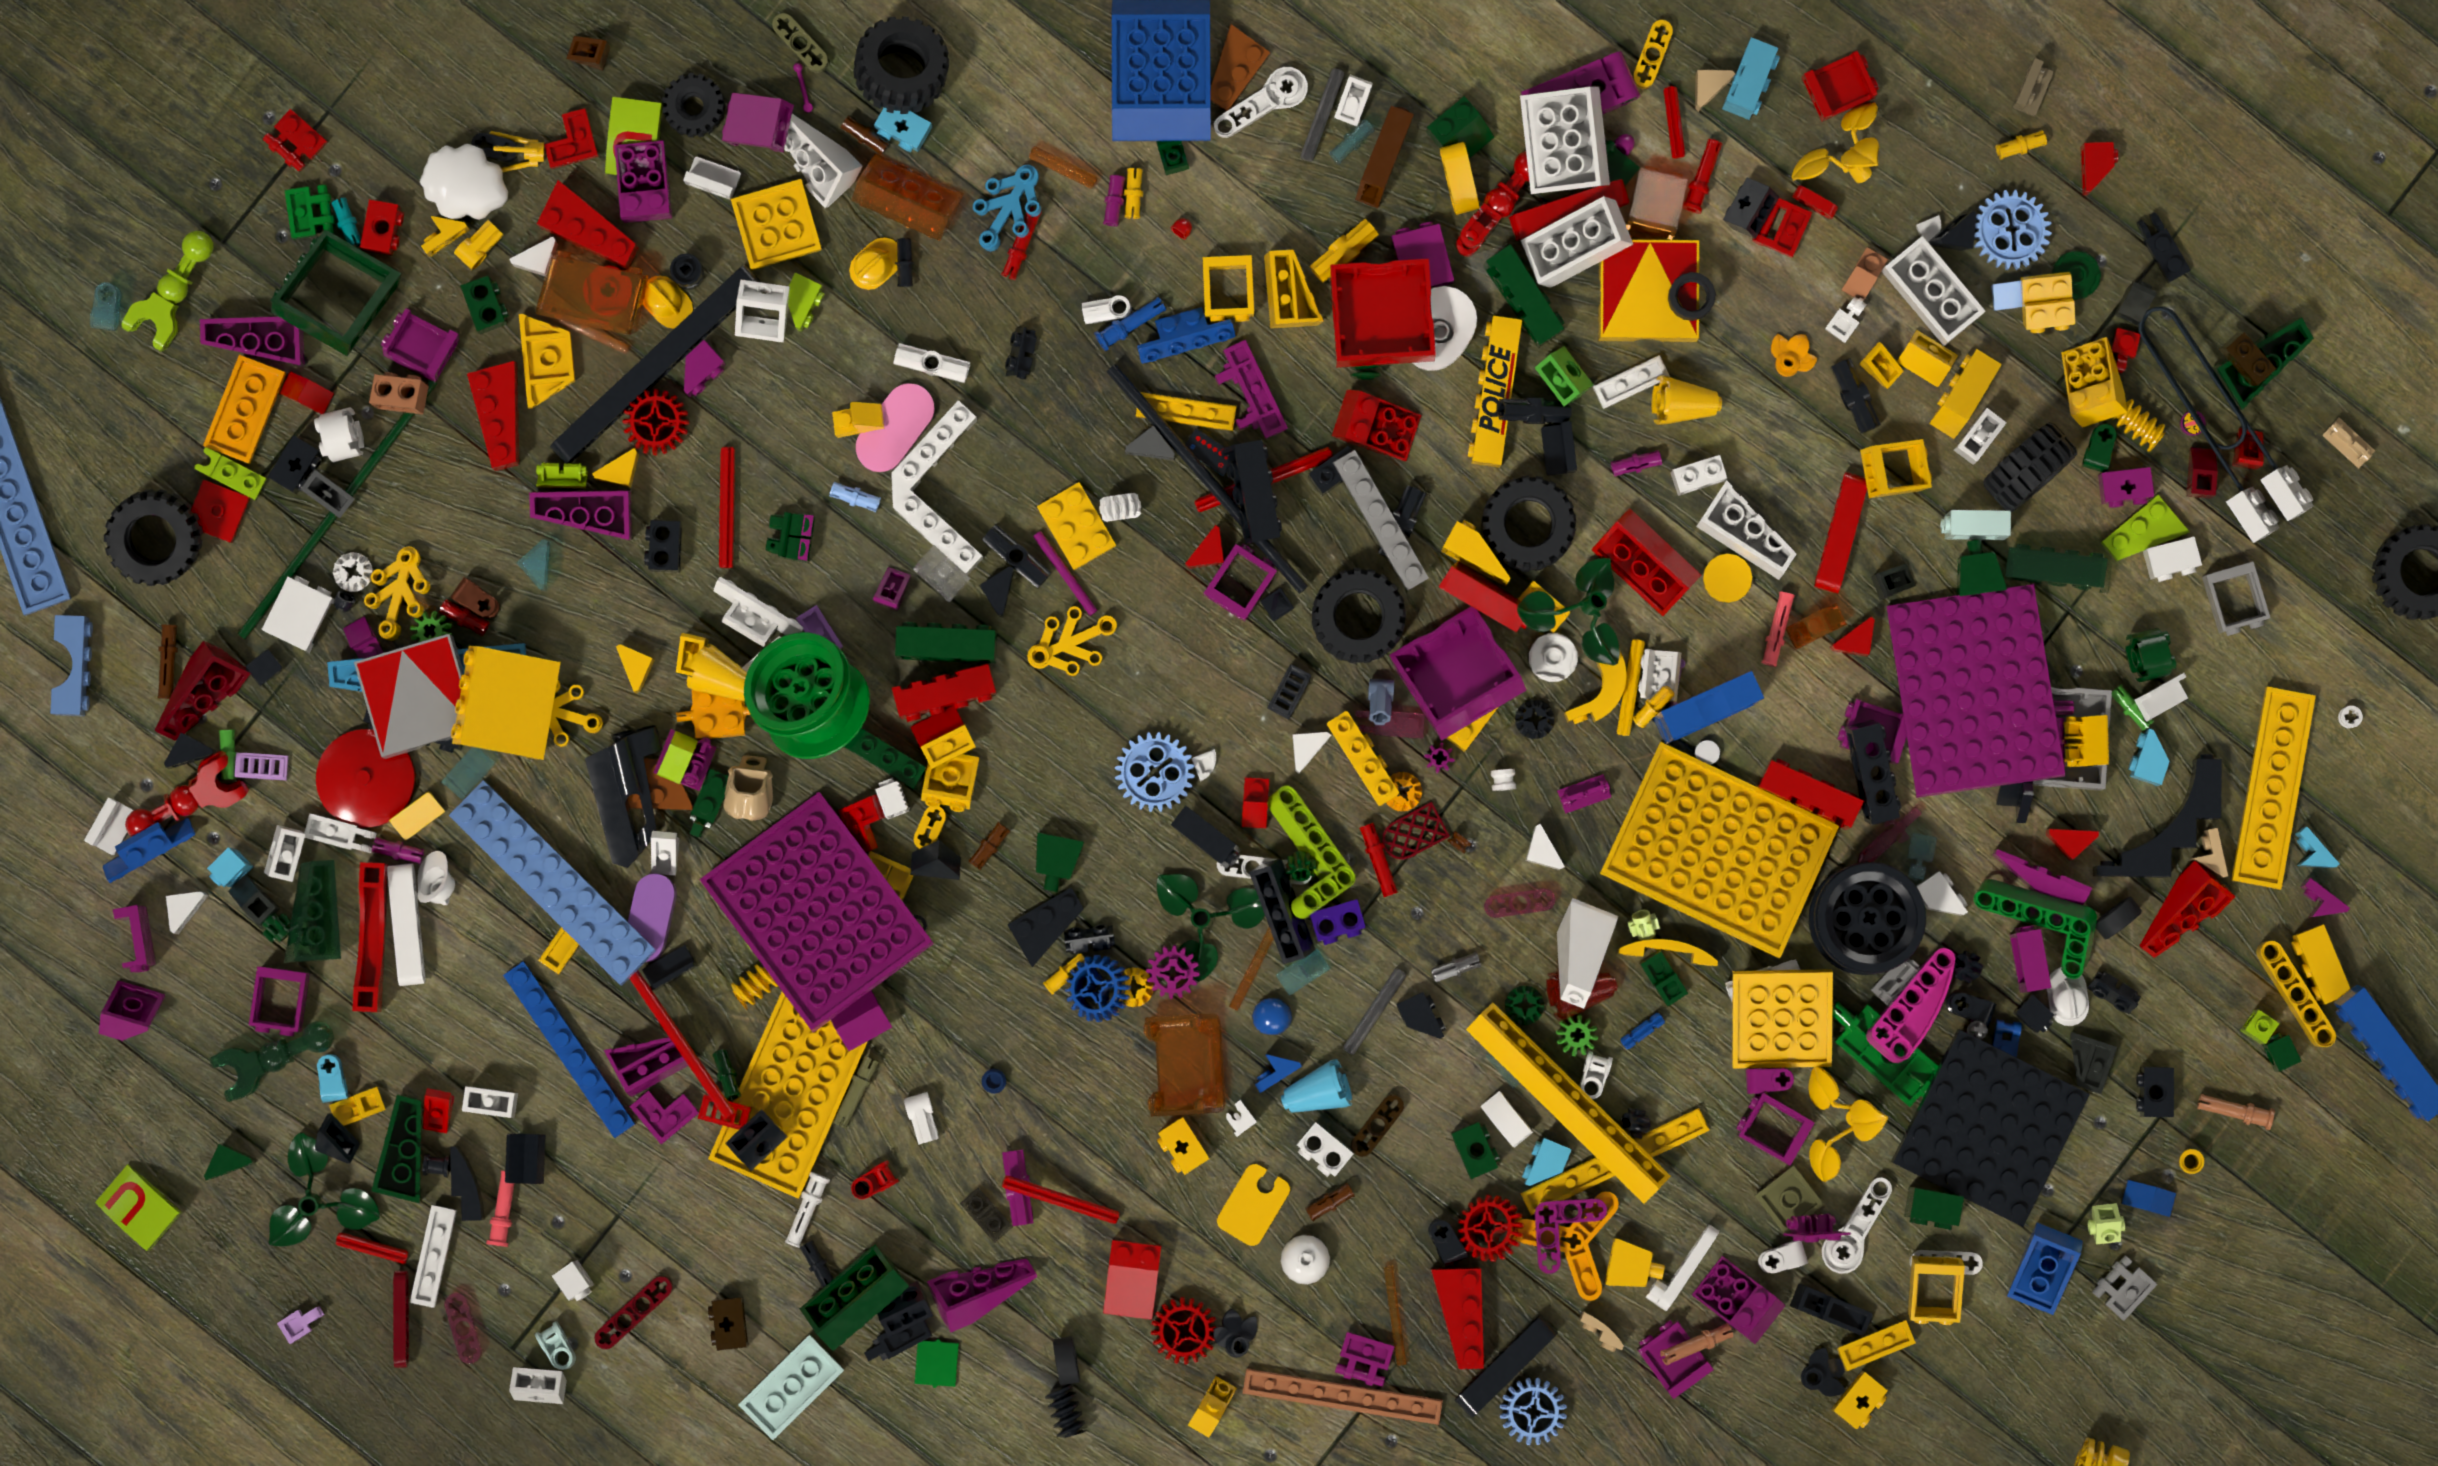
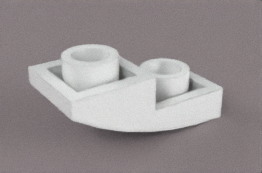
M1499 1091L1480 1106L1512 1147L1515 1148L1533 1133L1502 1092Z

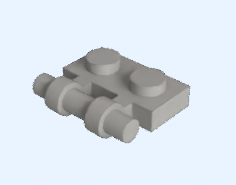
M2124 1256L2119 1262L2116 1261L2112 1265L2113 1269L2104 1279L2100 1278L2097 1282V1287L2092 1291L2097 1298H2100L2107 1292L2111 1297L2104 1304L2122 1321L2135 1310L2157 1285L2139 1267L2131 1274L2127 1267L2132 1261L2127 1256ZM2121 1275L2125 1281L2116 1290L2111 1285Z

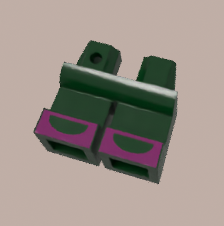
M784 512V515H771L769 529L781 530L780 539L767 538L765 550L778 555L782 559L809 564L812 544L810 539L813 537L815 516Z

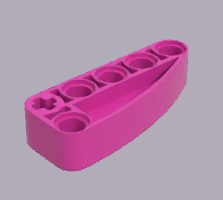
M1941 948L1928 957L1918 972L1912 976L1867 1031V1041L1892 1063H1900L1912 1055L1931 1028L1942 1007L1955 965V955L1948 948ZM1938 955L1945 957V967L1937 963ZM1922 973L1930 976V985L1923 983L1921 979ZM1907 992H1912L1915 995V1003L1908 1002L1906 999ZM1891 1010H1896L1900 1014L1899 1022L1891 1018ZM1879 1030H1882L1884 1033L1881 1039L1876 1036ZM1895 1045H1900L1903 1048L1904 1054L1902 1057L1895 1054Z

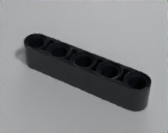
M1539 1315L1454 1401L1473 1418L1558 1332L1542 1315Z

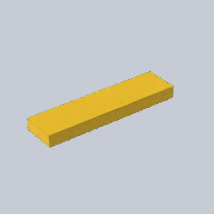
M1140 392L1166 422L1233 431L1236 406ZM1137 408L1136 417L1147 419Z

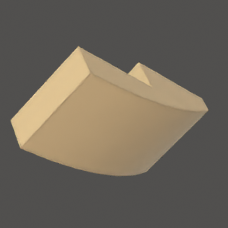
M1582 1311L1579 1321L1584 1323L1582 1328L1596 1333L1597 1329L1601 1330L1598 1340L1603 1342L1601 1347L1615 1352L1616 1348L1623 1349L1624 1345L1613 1331L1598 1319Z

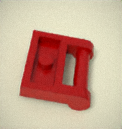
M1779 198L1756 239L1752 238V241L1792 258L1812 212ZM1780 208L1786 212L1774 239L1771 240L1767 238V235Z

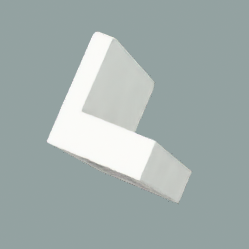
M695 157L689 172L686 171L683 181L686 185L731 200L741 173L714 162Z
M2185 673L2176 676L2134 700L2146 722L2188 699L2179 683L2180 680L2187 677Z
M108 798L84 841L111 855H115L117 852L115 846L122 843L127 835L125 828L126 818L134 810L112 798Z

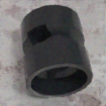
M686 253L678 255L671 262L670 274L679 287L692 290L701 285L705 273L698 258Z

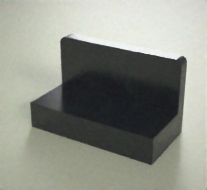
M1571 421L1561 422L1560 425L1542 427L1541 436L1546 475L1576 473L1577 463Z
M2033 781L1999 787L1996 805L2015 806L2016 823H2026L2033 799Z
M684 945L645 967L642 971L649 981L652 991H656L698 966L688 948Z
M507 1134L505 1183L544 1184L546 1134Z

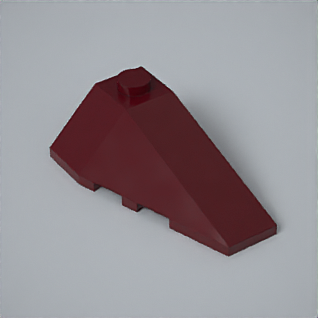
M203 640L188 660L157 723L155 731L176 741L180 733L185 734L199 722L201 716L209 710L213 712L218 708L217 704L227 696L232 697L236 694L250 673L223 649Z

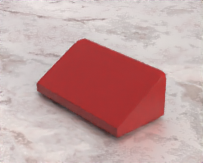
M953 705L945 709V713L931 716L910 728L921 748V746L963 726L964 723Z

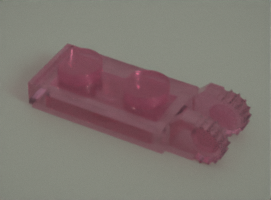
M1356 711L1355 716L1369 718L1370 711ZM1391 711L1390 722H1386L1384 725H1375L1374 723V727L1358 725L1357 727L1361 733H1373L1375 736L1423 739L1425 714Z

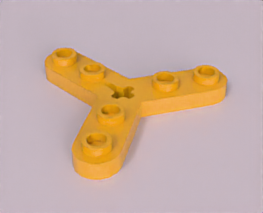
M1607 1191L1600 1192L1594 1198L1600 1199L1606 1204L1607 1214L1602 1220L1574 1222L1569 1227L1558 1225L1560 1251L1565 1254L1578 1294L1588 1301L1597 1299L1602 1292V1284L1588 1243L1614 1215L1619 1205L1615 1194ZM1593 1203L1592 1208H1585L1582 1211L1581 1218H1586L1585 1213H1593L1594 1217H1598V1213L1602 1212L1603 1209L1598 1207L1597 1203ZM1521 1219L1517 1221L1523 1223L1525 1227L1518 1229V1232L1523 1233L1524 1237H1517L1516 1240L1523 1244L1536 1246L1535 1220ZM1539 1223V1228L1546 1226L1554 1228V1224ZM1546 1230L1541 1234L1540 1239L1543 1244L1550 1245L1553 1243L1555 1236L1553 1232ZM1573 1234H1577L1580 1245L1576 1244L1574 1248H1570V1243L1560 1240L1561 1237L1571 1238Z

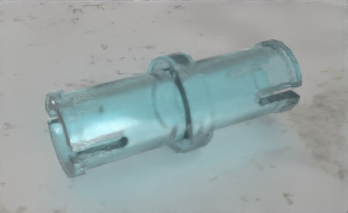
M1364 119L1350 134L1346 133L1343 136L1344 139L1329 152V155L1335 162L1340 164L1353 150L1357 151L1360 148V144L1375 131L1373 126Z

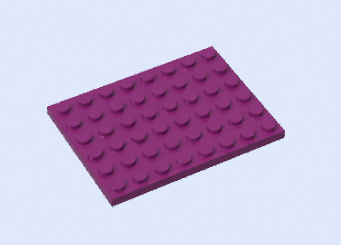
M2034 584L1962 597L1958 595L1886 606L1916 798L2065 776Z
M820 792L699 879L813 1033L934 944Z

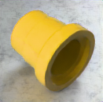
M2195 1149L2185 1150L2179 1157V1166L2185 1173L2196 1174L2204 1166V1157ZM2189 1154L2193 1155L2196 1161L2195 1165L2190 1169L2184 1164V1159Z

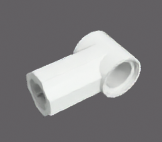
M1120 295L1109 299L1082 303L1085 324L1115 319L1123 320L1131 314L1132 306L1126 297ZM1119 301L1126 303V310L1121 314H1117L1113 310L1114 305Z
M928 1092L904 1098L905 1108L909 1120H912L918 1145L939 1139L932 1116L933 1108Z

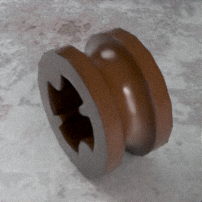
M1454 831L1453 838H1449L1447 841L1461 853L1465 854V848L1470 847L1472 844Z

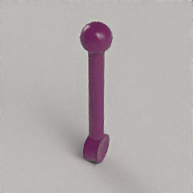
M795 63L793 69L798 75L804 100L803 110L806 113H810L813 110V106L808 100L802 75L803 66L801 63Z

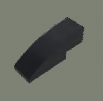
M450 1146L451 1196H461L462 1221L485 1220L484 1204L476 1175L460 1147Z
M1799 1283L1790 1303V1307L1863 1337L1873 1316V1313Z

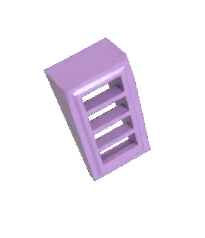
M237 752L235 777L287 781L289 756ZM245 759H249L248 773H244ZM255 759H259L258 773H254ZM265 760H269L268 774H264ZM275 760L280 761L279 775H274Z

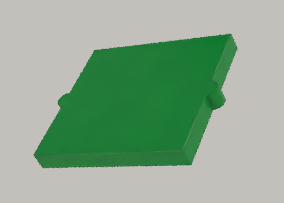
M940 1339L918 1343L914 1384L932 1385L933 1388L937 1386L955 1387L959 1343L941 1342Z

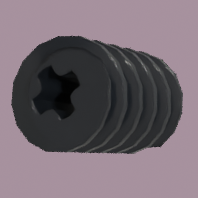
M1074 1384L1051 1389V1392L1045 1396V1399H1053V1402L1048 1405V1409H1056L1051 1418L1059 1419L1053 1426L1054 1428H1062V1431L1057 1434V1437L1067 1438L1088 1431L1080 1429L1085 1425V1420H1077L1082 1415V1411L1074 1410L1080 1405L1079 1401H1071L1077 1394L1076 1392L1068 1391Z

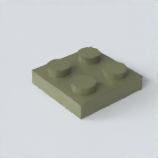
M1794 1165L1754 1195L1783 1234L1790 1232L1786 1221L1791 1216H1811L1824 1205Z

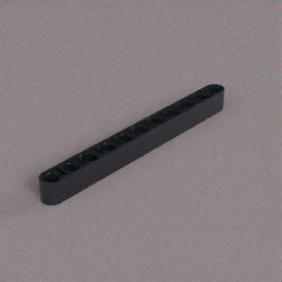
M743 265L551 444L550 448L565 464H570L625 414V410L631 408L630 402L636 403L638 401L636 399L637 396L643 397L645 390L649 391L736 310L740 280L762 283L747 265Z

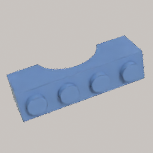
M55 615L54 640L63 644L70 652L72 670L68 679L63 684L51 690L50 714L85 716V711L89 710L90 701L89 696H86V686H90L91 675L90 671H87V661H91L92 649L88 647V639L92 637L93 624L89 622L88 617Z

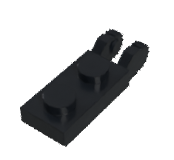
M2154 212L2150 214V220L2158 233L2151 236L2146 223L2142 220L2136 222L2145 239L2146 247L2167 283H2170L2191 270L2167 228H2164L2159 216Z

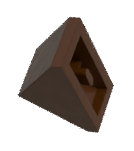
M574 36L566 59L603 71L610 46L605 40Z

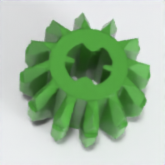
M433 611L431 618L427 612H423V621L420 618L414 619L419 626L410 627V630L417 632V634L411 636V640H419L417 642L419 643L451 634L445 632V630L450 629L452 625L450 623L443 624L447 617L442 615L438 618V612ZM435 626L436 628L434 629L436 635L434 637L429 635V638H427V635L429 634L428 631H426L427 628H433Z
M1581 1014L1577 1015L1576 1023L1573 1017L1569 1015L1567 1017L1570 1023L1569 1026L1564 1021L1559 1023L1565 1028V1031L1556 1030L1557 1035H1564V1038L1559 1039L1557 1044L1567 1043L1563 1048L1565 1053L1570 1047H1573L1572 1056L1577 1055V1048L1580 1049L1582 1055H1586L1585 1045L1591 1050L1594 1049V1045L1588 1042L1589 1039L1598 1040V1036L1590 1035V1032L1597 1030V1027L1592 1026L1588 1029L1587 1026L1590 1024L1591 1019L1587 1018L1582 1024ZM1576 1028L1581 1030L1580 1033L1583 1032V1038L1578 1039V1042H1574V1037H1570L1571 1032H1575Z

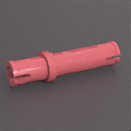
M1779 592L1770 634L1765 639L1767 645L1762 664L1777 667L1780 649L1785 643L1783 638L1795 597L1793 594Z

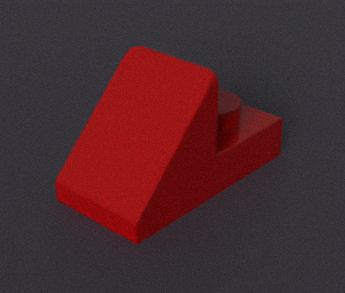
M1245 777L1242 827L1266 829L1269 779Z
M427 1088L424 1099L423 1129L447 1134L455 1099L451 1093Z

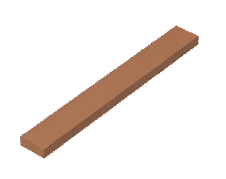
M1247 1368L1243 1387V1394L1439 1425L1443 1402L1440 1399Z

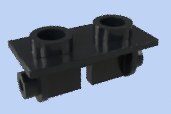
M1026 327L1016 328L1010 338L1011 353L1005 362L1006 376H1017L1016 378L1026 380L1027 375H1030L1033 358L1024 355L1025 352L1034 354L1037 336H1035L1036 331L1026 330Z
M1098 924L1089 929L1076 927L1064 932L1066 953L1078 954L1089 952L1088 943L1093 944V951L1111 949L1112 946H1115L1113 925Z
M2098 970L2093 978L2094 980L2087 987L2096 997L2105 999L2113 1004L2117 1010L2130 1014L2138 1006V1001L2141 998L2138 995V991L2124 983L2121 984L2119 989L2115 988L2119 980L2106 971L2101 972Z

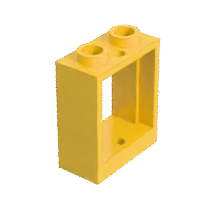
M1252 255L1203 257L1205 319H1210L1211 323L1225 321V318H1235L1236 322L1249 321V317H1254ZM1246 269L1248 308L1211 309L1209 270Z
M1923 439L1875 445L1860 450L1869 498L1919 492L1932 487V474L1928 468V453ZM1907 450L1914 485L1888 488L1882 453Z
M1912 1256L1908 1303L1910 1320L1918 1324H1927L1929 1321L1939 1322L1943 1325H1952L1954 1322L1960 1323L1965 1269L1962 1258ZM1919 1274L1954 1275L1952 1308L1917 1307Z

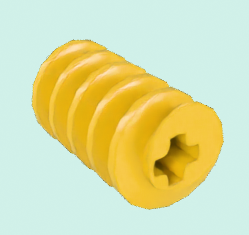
M2130 399L2126 402L2128 413L2116 416L2112 420L2118 419L2117 428L2124 424L2126 425L2125 434L2133 430V440L2141 437L2140 446L2149 443L2147 451L2150 452L2165 435L2163 433L2165 424L2162 423L2156 427L2157 418L2154 417L2148 421L2149 412L2146 411L2140 415L2142 406L2138 405L2132 408L2134 400Z
M757 964L755 965L756 974L749 970L747 971L748 980L741 976L739 977L740 986L731 983L732 992L746 1010H748L746 1002L751 1005L756 1004L754 996L759 999L764 998L762 990L767 993L772 992L770 984L778 987L765 967L762 968Z

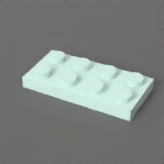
M809 1335L739 1406L774 1440L844 1369Z

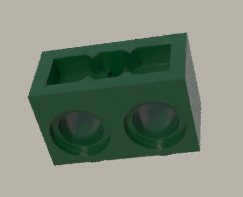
M485 276L460 285L476 331L480 335L508 325L505 318L509 317L505 304H500L497 297L501 292L496 280L492 281L489 276ZM481 287L488 288L487 296L483 299L477 298V290ZM488 310H495L496 318L490 322L485 321V313Z

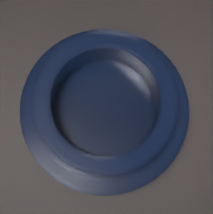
M990 1069L982 1076V1086L989 1093H999L1006 1086V1077L1002 1071Z

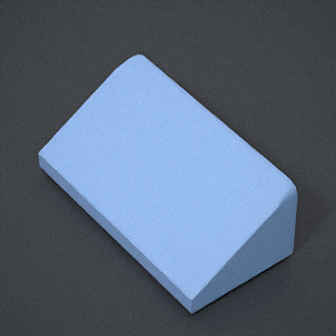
M2021 281L1999 283L1991 286L1994 311L2022 307Z

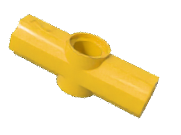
M1364 219L1346 236L1342 235L1329 246L1328 251L1311 264L1309 268L1324 283L1330 278V265L1351 263L1358 257L1360 251L1378 237L1379 234L1372 224Z

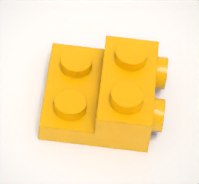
M2070 272L2021 277L2023 325L2026 330H2030L2031 333H2042L2047 327H2055V330L2062 331L2069 329V325L2075 324V306L2072 298Z
M962 754L934 769H931L928 763L921 801H925L927 806L933 808L940 807V804L948 805L951 810L956 812L970 809L979 757Z

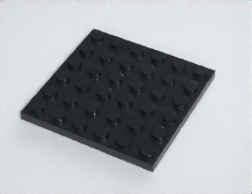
M1957 1029L1891 1162L2023 1227L2090 1094Z

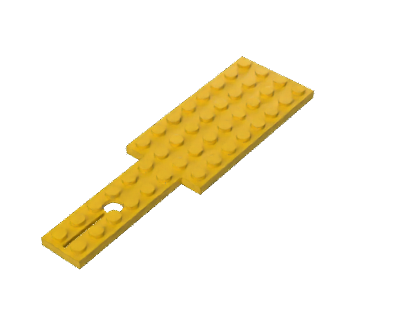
M870 851L868 857L903 902L914 875H910L911 868ZM781 992L739 1087L741 1097L733 1102L752 1107L749 1120L762 1109L788 1137L751 1171L725 1144L739 1130L722 1126L708 1160L799 1199L868 1041L848 1051L831 1020L813 1033L785 994ZM738 1109L734 1123L739 1124L742 1110Z

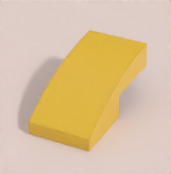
M377 1087L329 1105L331 1113L343 1126L386 1110Z

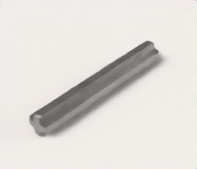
M1333 68L1301 152L1300 157L1303 160L1313 161L1344 77L1342 70Z
M1398 968L1394 969L1343 1046L1346 1052L1352 1055L1355 1054L1405 979L1406 974Z

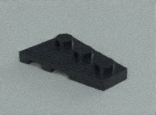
M1072 888L1008 924L1009 929L1032 968L1084 910Z

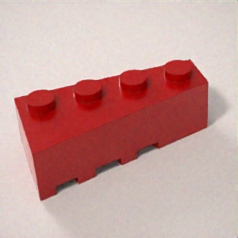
M1481 1268L1430 1269L1458 1369H1484Z

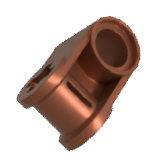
M463 577L451 595L453 600L484 618H493L499 612L498 601L465 577ZM484 602L489 603L488 605L491 607L489 611L484 610L482 606Z

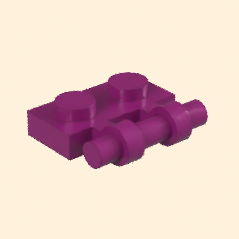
M1346 1332L1340 1356L1348 1358V1364L1337 1363L1335 1373L1344 1375L1346 1379L1351 1380V1378L1365 1381L1366 1385L1372 1386L1375 1384L1383 1386L1385 1377L1376 1375L1378 1368L1388 1370L1395 1346ZM1356 1361L1370 1365L1369 1371L1355 1368Z

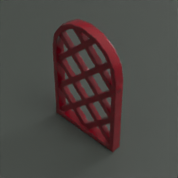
M1430 802L1410 814L1395 820L1386 827L1382 836V843L1388 855L1395 859L1404 860L1415 857L1416 854L1449 838L1450 835L1433 803ZM1428 807L1426 815L1418 813L1419 811ZM1431 807L1437 818L1429 816ZM1413 815L1411 823L1403 821L1405 818ZM1416 815L1425 818L1423 827L1414 824ZM1428 819L1437 821L1434 830L1425 828ZM1398 823L1396 831L1389 829L1391 826ZM1401 823L1410 826L1407 835L1399 832ZM1439 823L1441 824L1445 833L1437 831ZM1413 827L1422 829L1419 838L1410 836ZM1424 830L1433 833L1431 842L1422 839ZM1386 832L1395 834L1392 843L1385 841ZM1436 834L1444 836L1442 839L1434 842ZM1397 835L1406 837L1404 846L1395 844ZM1409 839L1418 841L1415 850L1407 848ZM1421 842L1429 844L1428 846L1419 850ZM1385 844L1391 845L1390 851H1388ZM1394 847L1403 849L1400 857L1392 854ZM1405 850L1413 852V854L1404 857Z

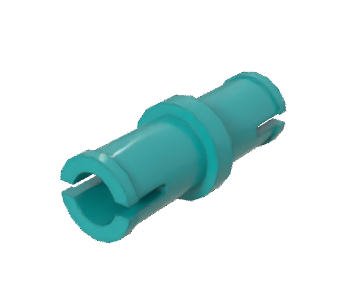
M340 198V204L338 199L333 201L331 204L339 221L337 223L338 228L343 231L346 242L353 246L356 244V247H359L361 237L356 227L357 220L351 214L347 199Z

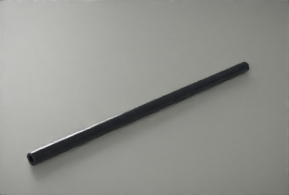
M1116 364L1106 371L1107 374L1240 525L1238 510H1241L1240 506L1236 504L1233 498ZM1269 540L1254 542L1299 594L1308 587L1307 583Z

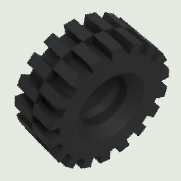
M688 73L689 76L685 77L680 75L678 76L679 79L677 81L672 80L670 82L671 86L669 88L666 87L664 91L665 96L662 97L663 113L670 126L679 134H685L690 138H694V136L704 137L703 134L707 132L708 134L712 133V129L715 126L718 128L720 119L724 117L725 102L723 95L713 80L705 78L702 74L694 75V73ZM690 97H698L703 102V109L697 115H690L684 109V104Z

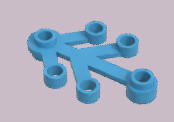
M1023 165L1017 169L1014 176L1001 180L991 178L985 184L986 190L993 195L998 194L1002 189L1015 186L1011 194L988 201L978 199L973 203V210L981 216L987 214L988 211L1002 207L990 229L982 232L979 237V243L986 251H995L1000 246L1001 240L998 234L1011 212L1014 219L1013 232L1021 238L1028 234L1029 227L1025 224L1020 198L1024 191L1028 201L1025 205L1026 212L1033 217L1041 213L1042 208L1037 201L1034 188L1039 180V173L1033 166ZM1029 173V178L1023 180V175ZM993 183H997V187L994 190H990V186ZM984 204V209L978 211V206ZM1032 205H1037L1036 210L1030 212V207ZM1024 226V230L1018 233V227ZM987 236H992L991 241L985 243V238Z

